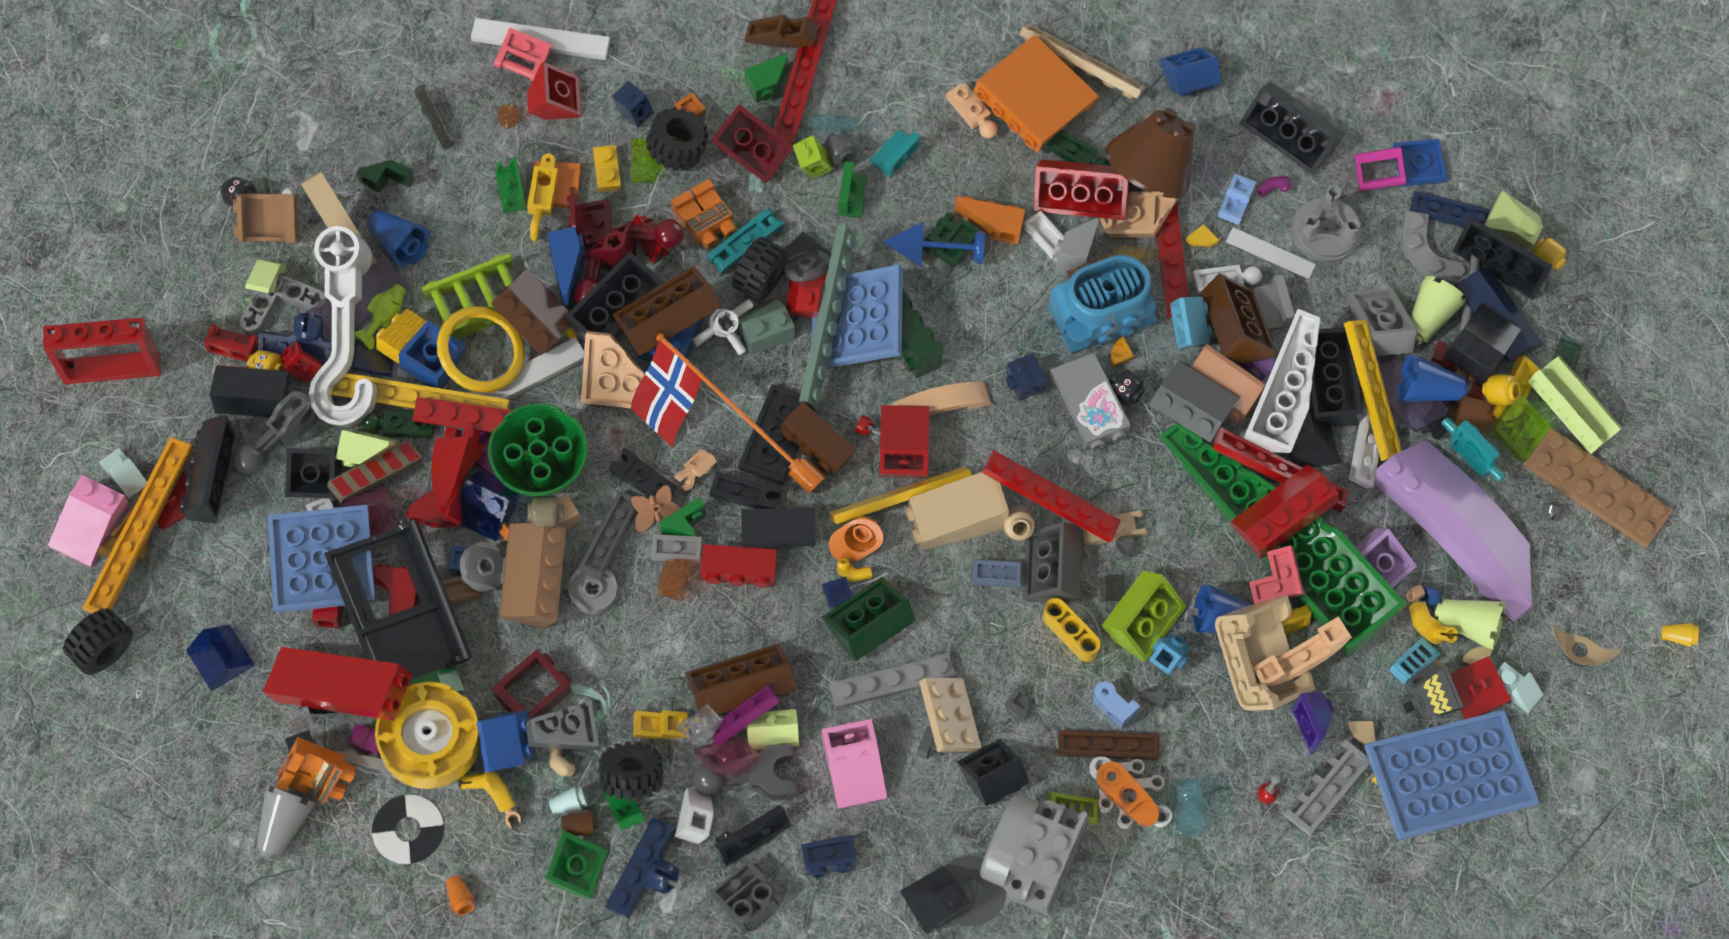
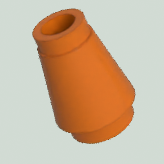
M455 875L448 878L445 883L447 885L451 910L458 916L466 915L475 909V898L460 876Z

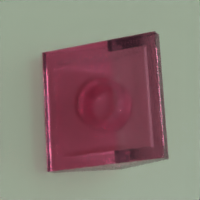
M740 735L728 739L720 746L716 743H711L694 748L695 755L713 774L738 778L760 760V755Z

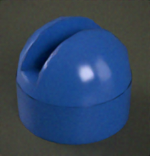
M1423 588L1425 596L1421 598V602H1426L1427 607H1433L1440 603L1441 593L1436 588Z

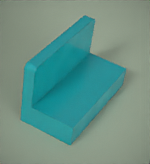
M898 130L870 159V163L891 178L920 148L921 136L915 131L907 136Z

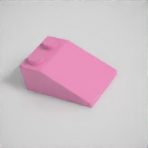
M82 475L68 496L48 546L92 568L99 557L97 549L100 546L103 547L111 537L110 533L120 524L130 508L125 495Z

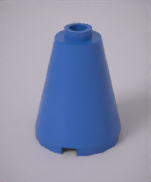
M376 210L368 216V230L397 266L407 268L405 265H415L424 257L429 248L427 239L428 237L431 238L427 228L383 210Z
M1408 355L1404 361L1400 375H1404L1403 383L1398 384L1399 400L1405 402L1457 401L1462 396H1466L1468 383L1465 382V377L1417 355Z
M1203 585L1197 594L1194 607L1198 608L1197 616L1193 615V628L1196 632L1217 633L1215 628L1217 617L1253 604L1213 585Z

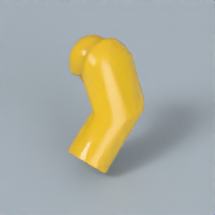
M845 558L837 562L836 569L838 574L849 582L872 578L870 566L856 569Z

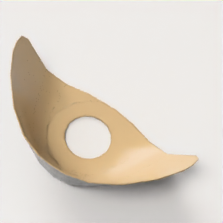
M1554 623V632L1559 646L1567 661L1574 666L1587 667L1599 665L1613 659L1621 651L1620 649L1608 650L1585 637L1563 632ZM1580 642L1587 647L1588 651L1584 657H1577L1573 653L1572 646L1575 643Z

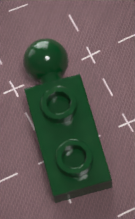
M1064 130L1054 135L1047 144V150L1068 162L1111 166L1108 159L1103 157L1096 158L1098 155L1097 149Z
M384 410V418H380L375 413H369L362 420V426L366 431L374 432L379 428H383V436L432 439L433 425L412 421L414 412Z

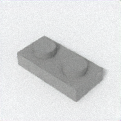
M653 534L651 561L700 563L702 537Z

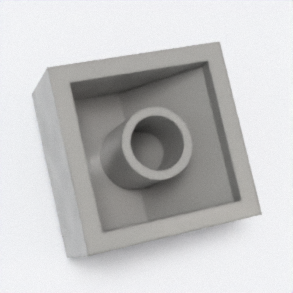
M1098 219L1090 220L1066 231L1063 240H1058L1053 264H1057L1056 274L1069 277L1068 275L1074 274L1078 269L1087 266L1096 237Z

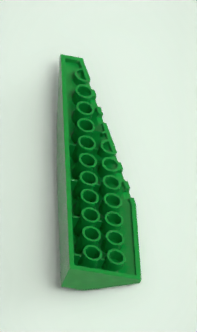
M1178 422L1159 436L1229 523L1276 488L1254 472H1250L1242 467V464L1236 460H1232L1212 449L1213 446L1205 442L1202 437ZM1320 517L1276 548L1293 546L1304 591L1303 595L1296 596L1295 598L1302 606L1307 605L1311 611V616L1320 627L1337 617L1340 618L1352 637L1340 648L1348 658L1366 645L1406 606L1403 599L1346 536L1337 528L1325 523ZM1266 555L1261 560L1271 570L1269 558Z

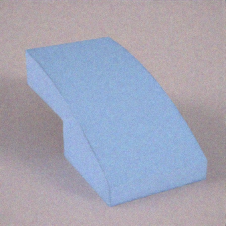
M1234 174L1217 217L1239 225L1256 181Z

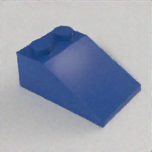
M575 227L547 233L550 254L562 302L569 311L572 310L575 301L573 296L574 287L581 279L583 271L582 260L586 259L582 235H577Z

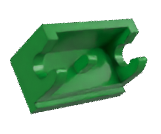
M516 157L509 159L508 166H502L500 161L497 162L495 174L503 214L526 210Z

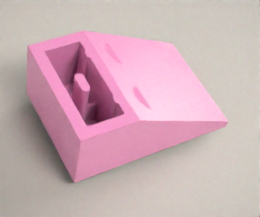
M872 719L822 729V742L837 808L842 809L887 799Z

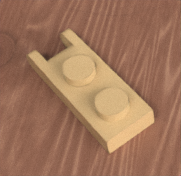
M1139 510L1112 515L1120 519L1121 522L1111 542L1117 541L1126 535L1136 538L1148 534L1146 528L1137 529L1135 519L1144 516L1143 511ZM1079 527V529L1083 530L1082 542L1084 547L1108 543Z

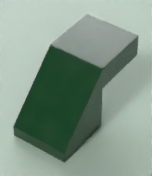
M387 160L357 170L359 183L379 193L389 178L407 187H410L414 181L412 170L393 160Z

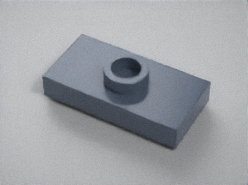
M973 559L971 585L1020 588L1022 562Z

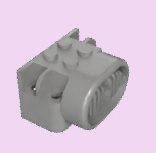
M1019 793L1014 794L1003 812L980 869L981 878L1005 888L1006 894L1011 900L1049 916L1089 823L1088 813L1082 811V814L1063 804L1060 805L1053 801L1047 800L1040 803Z

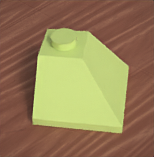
M1504 191L1500 192L1484 224L1526 250L1535 244L1543 228L1540 215Z
M355 429L342 430L335 459L343 460L342 465L355 468L357 464H363L398 446L400 440Z

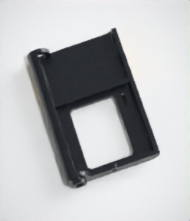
M409 517L397 522L398 526L393 530L325 552L324 555L366 659L400 664L412 674L411 682L412 679L436 670L457 666L473 657L417 520H412ZM389 543H396L420 604L377 619L372 612L353 565L352 556Z

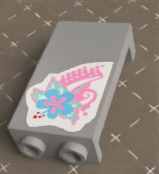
M1095 353L1051 369L1049 380L1053 387L1057 386L1084 441L1083 448L1085 451L1090 449L1095 451L1104 447L1105 443L1113 440L1114 442H1119L1127 437L1131 425Z

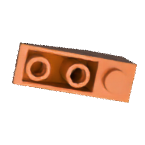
M956 196L954 211L982 231H985L986 234L995 240L1013 244L1019 243L1025 209H1020L1015 205H1000L994 201L974 200V198L969 196Z

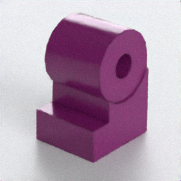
M355 724L346 744L368 756L369 754L380 755L376 744L375 730Z

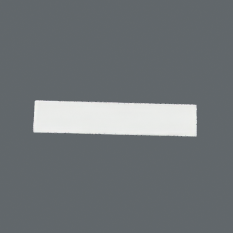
M1234 227L1226 240L1227 243L1307 279H1309L1316 265Z

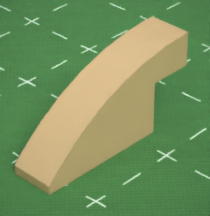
M321 171L300 183L328 228L333 226L346 227L363 239ZM373 255L371 265L377 262Z

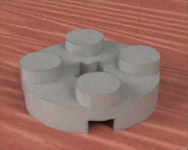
M479 542L466 548L460 559L462 582L480 592L491 591L502 584L506 558H502L499 553L501 550L489 542ZM482 561L488 567V570L482 571L480 567Z
M608 569L601 580L577 570L569 580L568 592L570 600L576 609L591 616H596L608 610L614 604L618 595V587L615 576ZM589 585L592 587L598 585V593L588 594L589 589L587 587Z

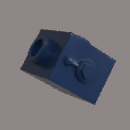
M630 81L612 95L620 114L637 128L654 114L647 96Z
M1033 353L1007 363L1005 372L1007 375L1006 382L1009 389L1014 390L1019 401L1045 391L1047 380Z

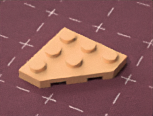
M587 331L585 336L581 403L631 408L635 391L645 373L612 334Z

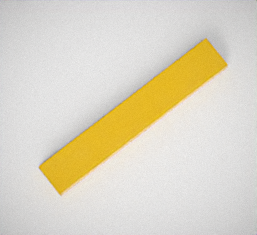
M1366 319L1349 321L1344 323L1361 389L1381 461H1387L1390 457L1402 451L1367 321Z
M964 466L830 511L829 515L834 523L840 524L908 501L911 497L972 476L970 469Z

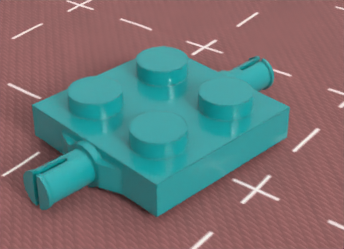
M1449 417L1441 423L1451 433L1449 445L1481 478L1488 473L1498 483L1505 478L1506 475L1496 467V460L1500 455L1497 448L1481 435L1475 425L1465 420L1457 427Z

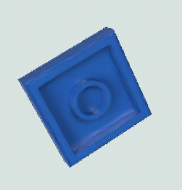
M1439 139L1396 142L1393 144V148L1401 147L1406 184L1401 185V187L1447 182L1448 177Z

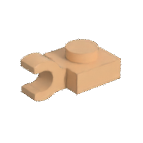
M700 449L683 465L685 469L679 471L674 478L681 482L686 477V481L682 484L681 488L688 491L693 487L695 477H701L708 473L717 461L712 454Z

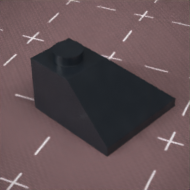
M1307 413L1293 449L1289 453L1290 461L1302 468L1306 465L1314 468L1340 464L1331 425L1315 420L1313 413Z
M944 865L900 890L902 897L925 935L970 910V900L959 882Z

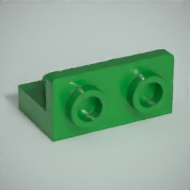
M845 161L838 201V216L861 218L867 176L854 172V163Z

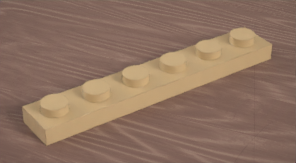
M1031 24L1022 27L1019 35L1025 38V42L1033 35H1036L1057 56L1063 58V62L1067 65L1080 67L1083 69L1084 74L1102 79L1103 84L1110 88L1116 87L1122 90V94L1128 98L1138 99L1144 95L1147 87Z

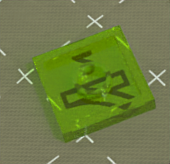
M1520 394L1518 400H1515L1512 405L1505 408L1490 428V431L1520 462H1526L1552 426Z

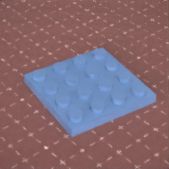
M900 265L847 274V286L842 295V309L838 314L837 332L833 336L832 354L828 359L827 368L902 355L903 268ZM812 318V340L817 318Z
M368 505L267 515L274 612L283 613L345 606L324 553L371 537ZM372 550L352 556V562L368 602L374 603L376 599Z

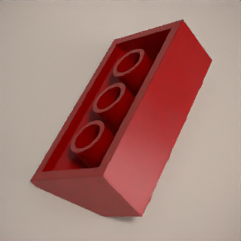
M1041 159L1036 166L1033 211L1039 212L1041 210L1046 213L1126 220L1131 182L1120 175L1113 166Z
M1306 465L1230 521V524L1261 560L1268 555V551L1276 549L1337 504L1338 491L1322 473Z

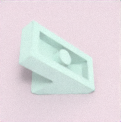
M119 448L99 462L100 466L129 500L144 489L147 481L131 459L127 458Z
M1506 662L1498 669L1497 673L1512 702L1528 714L1543 696L1532 674L1528 672L1523 677Z

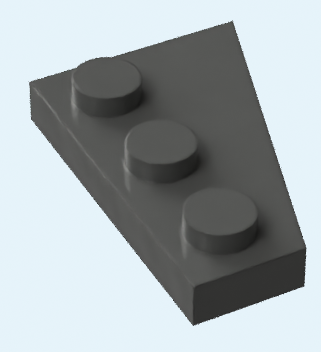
M592 700L580 705L567 707L558 712H551L532 718L525 723L529 747L595 750L599 747Z

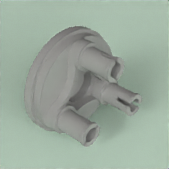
M1329 186L1322 198L1311 200L1302 205L1297 210L1291 224V234L1295 245L1304 255L1315 261L1324 263L1341 261L1355 251L1361 238L1360 221L1351 207L1338 200L1341 190L1337 186H1335L1333 191V186Z

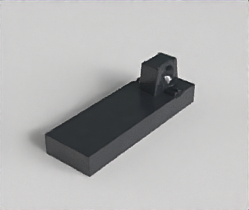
M779 804L731 834L729 831H726L724 834L716 837L717 843L715 846L721 860L728 866L788 829L791 825L785 810Z

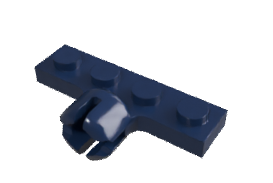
M300 313L294 318L293 334L268 331L259 332L258 350L279 354L282 358L283 351L297 341L301 344L303 351L318 359L324 365L331 356L332 340H327L322 335L324 319L320 315L314 314V317H310V313ZM354 344V357L350 369L354 367L356 344Z
M652 817L605 905L608 911L629 919L646 889H653L667 894L675 888L668 884V880L677 883L679 870L674 864L662 860L676 832L674 825Z

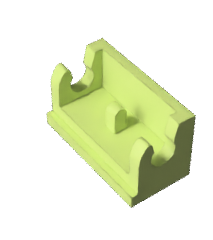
M796 709L768 711L747 725L749 751L762 750L769 745L788 744L793 747L799 746Z

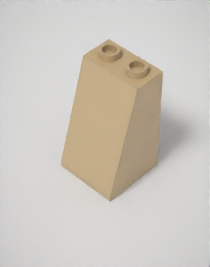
M982 472L909 498L908 507L905 508L908 521H913L915 529L912 530L914 541L916 544H920L922 551L1004 530L1003 523L1009 515L1000 483Z

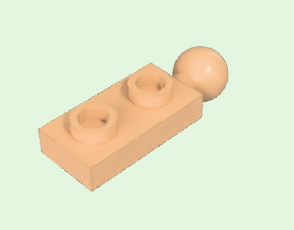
M965 82L946 93V99L971 129L980 126V134L987 139L993 138L997 134L998 128L996 123L989 120L991 119L990 111Z

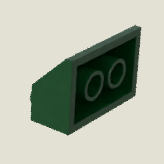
M880 577L822 616L842 648L855 661L916 621L908 599L883 577Z

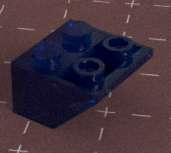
M478 470L466 479L461 494V525L497 541L501 536L499 531L503 528L502 524L509 522L515 511L520 494L507 488L500 480Z

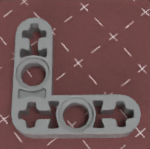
M278 274V286H276L274 293L270 295L266 292L255 291L241 316V328L247 335L259 334L279 300L311 313H321L328 305L324 292ZM293 288H299L301 294L293 298L288 295L289 291ZM317 298H320L321 303L316 302L315 305H313L312 301L310 300H317ZM261 299H266L269 301V305L266 308L260 309L256 307L257 302ZM255 318L256 325L248 327L247 322H252Z

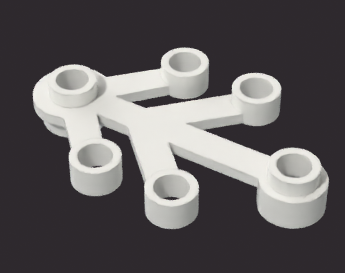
M1103 756L1093 759L1089 767L1090 775L1096 780L1097 768L1111 760ZM1140 759L1119 763L1134 776L1141 775L1145 769V764ZM1134 764H1139L1141 766V770L1135 771L1132 766ZM1109 772L1107 779L1114 781L1116 775L1113 772ZM1154 775L1151 778L1135 779L1143 789H1151L1154 792L1161 791L1165 784L1163 777L1160 775ZM1153 780H1158V781H1160L1161 786H1160V787H1155V786L1152 784V781H1153ZM1099 789L1098 809L1101 812L1107 813L1111 811L1114 803ZM1127 791L1122 795V798L1129 802L1128 798L1135 801L1137 796L1134 792ZM1106 800L1110 803V806L1104 808L1101 802ZM1160 805L1158 806L1159 814L1165 817V821H1157L1155 826L1162 828L1170 823L1172 812L1167 806ZM1119 809L1120 815L1118 816L1117 823L1119 827L1127 829L1132 825L1133 819ZM1121 817L1129 818L1130 822L1128 824L1122 823Z

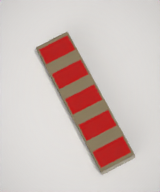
M407 440L328 481L327 486L342 504L422 462L423 457L413 444Z

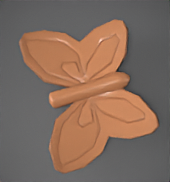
M663 486L657 491L655 497L650 495L649 500L642 496L631 498L632 505L638 512L635 519L637 532L640 533L647 530L653 524L654 517L657 522H660L662 520L661 515L667 518L681 509L676 503L671 502L672 494L669 486Z

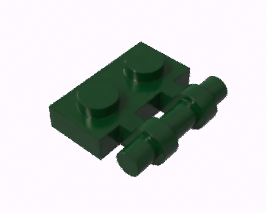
M947 212L943 218L941 217L937 221V227L926 236L925 241L973 244L975 234L980 229L962 218L955 225L952 223L954 215ZM944 232H949L945 240L940 238ZM923 247L922 250L929 253L933 247ZM938 248L935 257L955 268L968 250Z

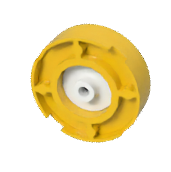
M421 682L410 685L406 690L395 721L377 719L375 739L385 767L396 779L415 788L433 789L455 782L472 767L480 750V740L476 724L478 719L472 704L465 696L463 697L446 684Z

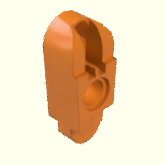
M1110 761L1102 764L1097 770L1096 775L1097 786L1101 792L1139 826L1150 827L1155 825L1159 818L1158 806L1153 802L1148 793L1118 762ZM1109 772H1113L1116 775L1114 781L1107 779ZM1127 791H1132L1136 794L1137 798L1133 802H1126L1122 795Z

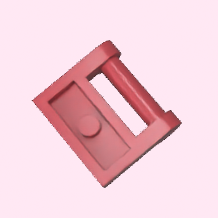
M509 28L495 59L494 66L500 69L503 67L528 77L532 82L540 64L547 61L553 46L518 30ZM510 53L534 63V69H529L506 59L507 54Z

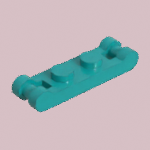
M767 208L713 249L706 258L711 264L717 266V270L722 275H725L740 261L742 255L753 241L761 236L769 239L774 234L780 233L785 228V223L781 219H777L774 216L775 213L770 208ZM768 222L770 226L766 227L764 223ZM726 253L729 257L723 260L721 256Z

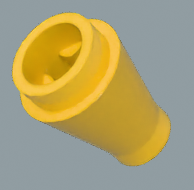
M1692 623L1662 625L1661 640H1668L1689 647L1697 645L1699 636L1698 625H1693Z

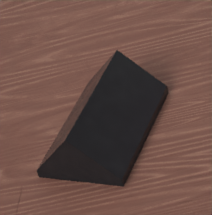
M217 365L209 394L214 412L217 414L271 417L277 404L289 395V371Z
M815 508L741 509L742 548L816 546Z

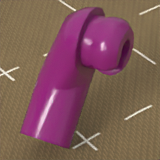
M1287 176L1270 177L1256 191L1261 197H1265L1274 188H1280L1282 192H1287L1292 188V184Z

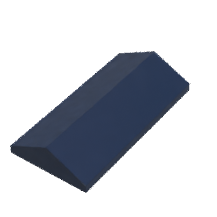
M1490 268L1477 270L1454 285L1463 293L1462 298H1466L1465 302L1473 314L1479 305L1483 303L1521 329L1504 355L1507 362L1543 344Z

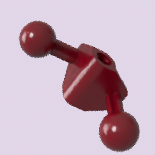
M665 219L656 226L635 225L634 221L629 220L628 223L618 228L615 227L613 231L605 235L601 240H597L596 244L585 254L587 259L585 276L574 287L573 296L575 301L579 303L599 283L600 268L611 271L629 252L636 256L637 239L655 240L660 247L665 249L678 247L684 238V230L681 224L673 219Z

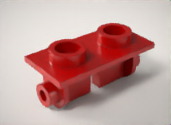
M636 214L633 219L635 225L655 226L651 218L646 217V215L640 217L639 214ZM637 239L644 253L653 264L659 255L665 257L670 253L669 249L660 247L655 240Z

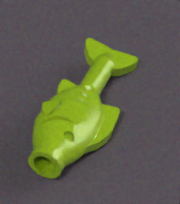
M394 284L391 289L373 297L366 307V311L372 314V321L366 330L356 331L354 337L372 350L375 345L374 333L380 325L386 329L393 317L400 312L406 290L402 286Z

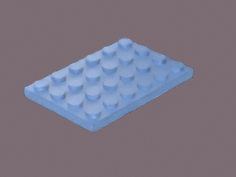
M1504 710L1370 742L1364 746L1398 841L1534 807L1539 804L1538 797Z

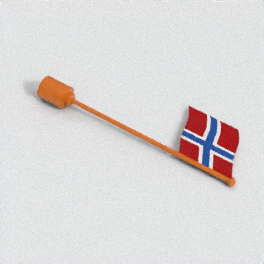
M659 333L656 337L659 342L654 357L635 391L631 409L673 448L677 432L694 404L703 380L791 463L788 467L791 470L789 475L804 490L811 494L826 476L806 457L802 460L797 457L794 460L663 337L665 334Z

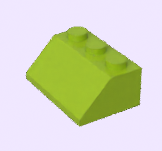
M1143 570L1101 626L1115 643L1141 661L1146 662L1154 652L1152 648L1160 637H1165L1187 606L1162 574Z

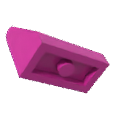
M1401 147L1354 154L1359 191L1406 184ZM1397 158L1400 176L1363 181L1361 163Z

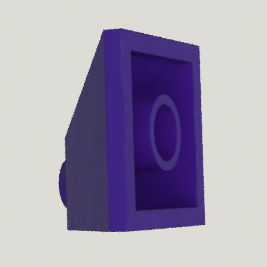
M1302 693L1291 710L1310 754H1314L1326 735L1334 710L1329 699L1326 700L1324 693Z

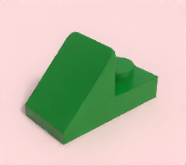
M698 497L659 522V532L662 535L696 536L689 523L694 524L703 518L705 514L704 502Z

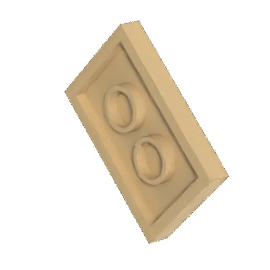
M924 678L919 681L937 752H972L981 749L963 678Z

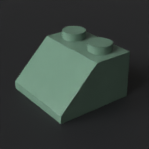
M777 298L755 305L738 317V329L751 356L795 339V326L786 307Z

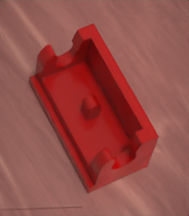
M212 324L203 342L210 353L247 362L249 357L258 351L259 337L255 334L251 337L217 327L216 324Z

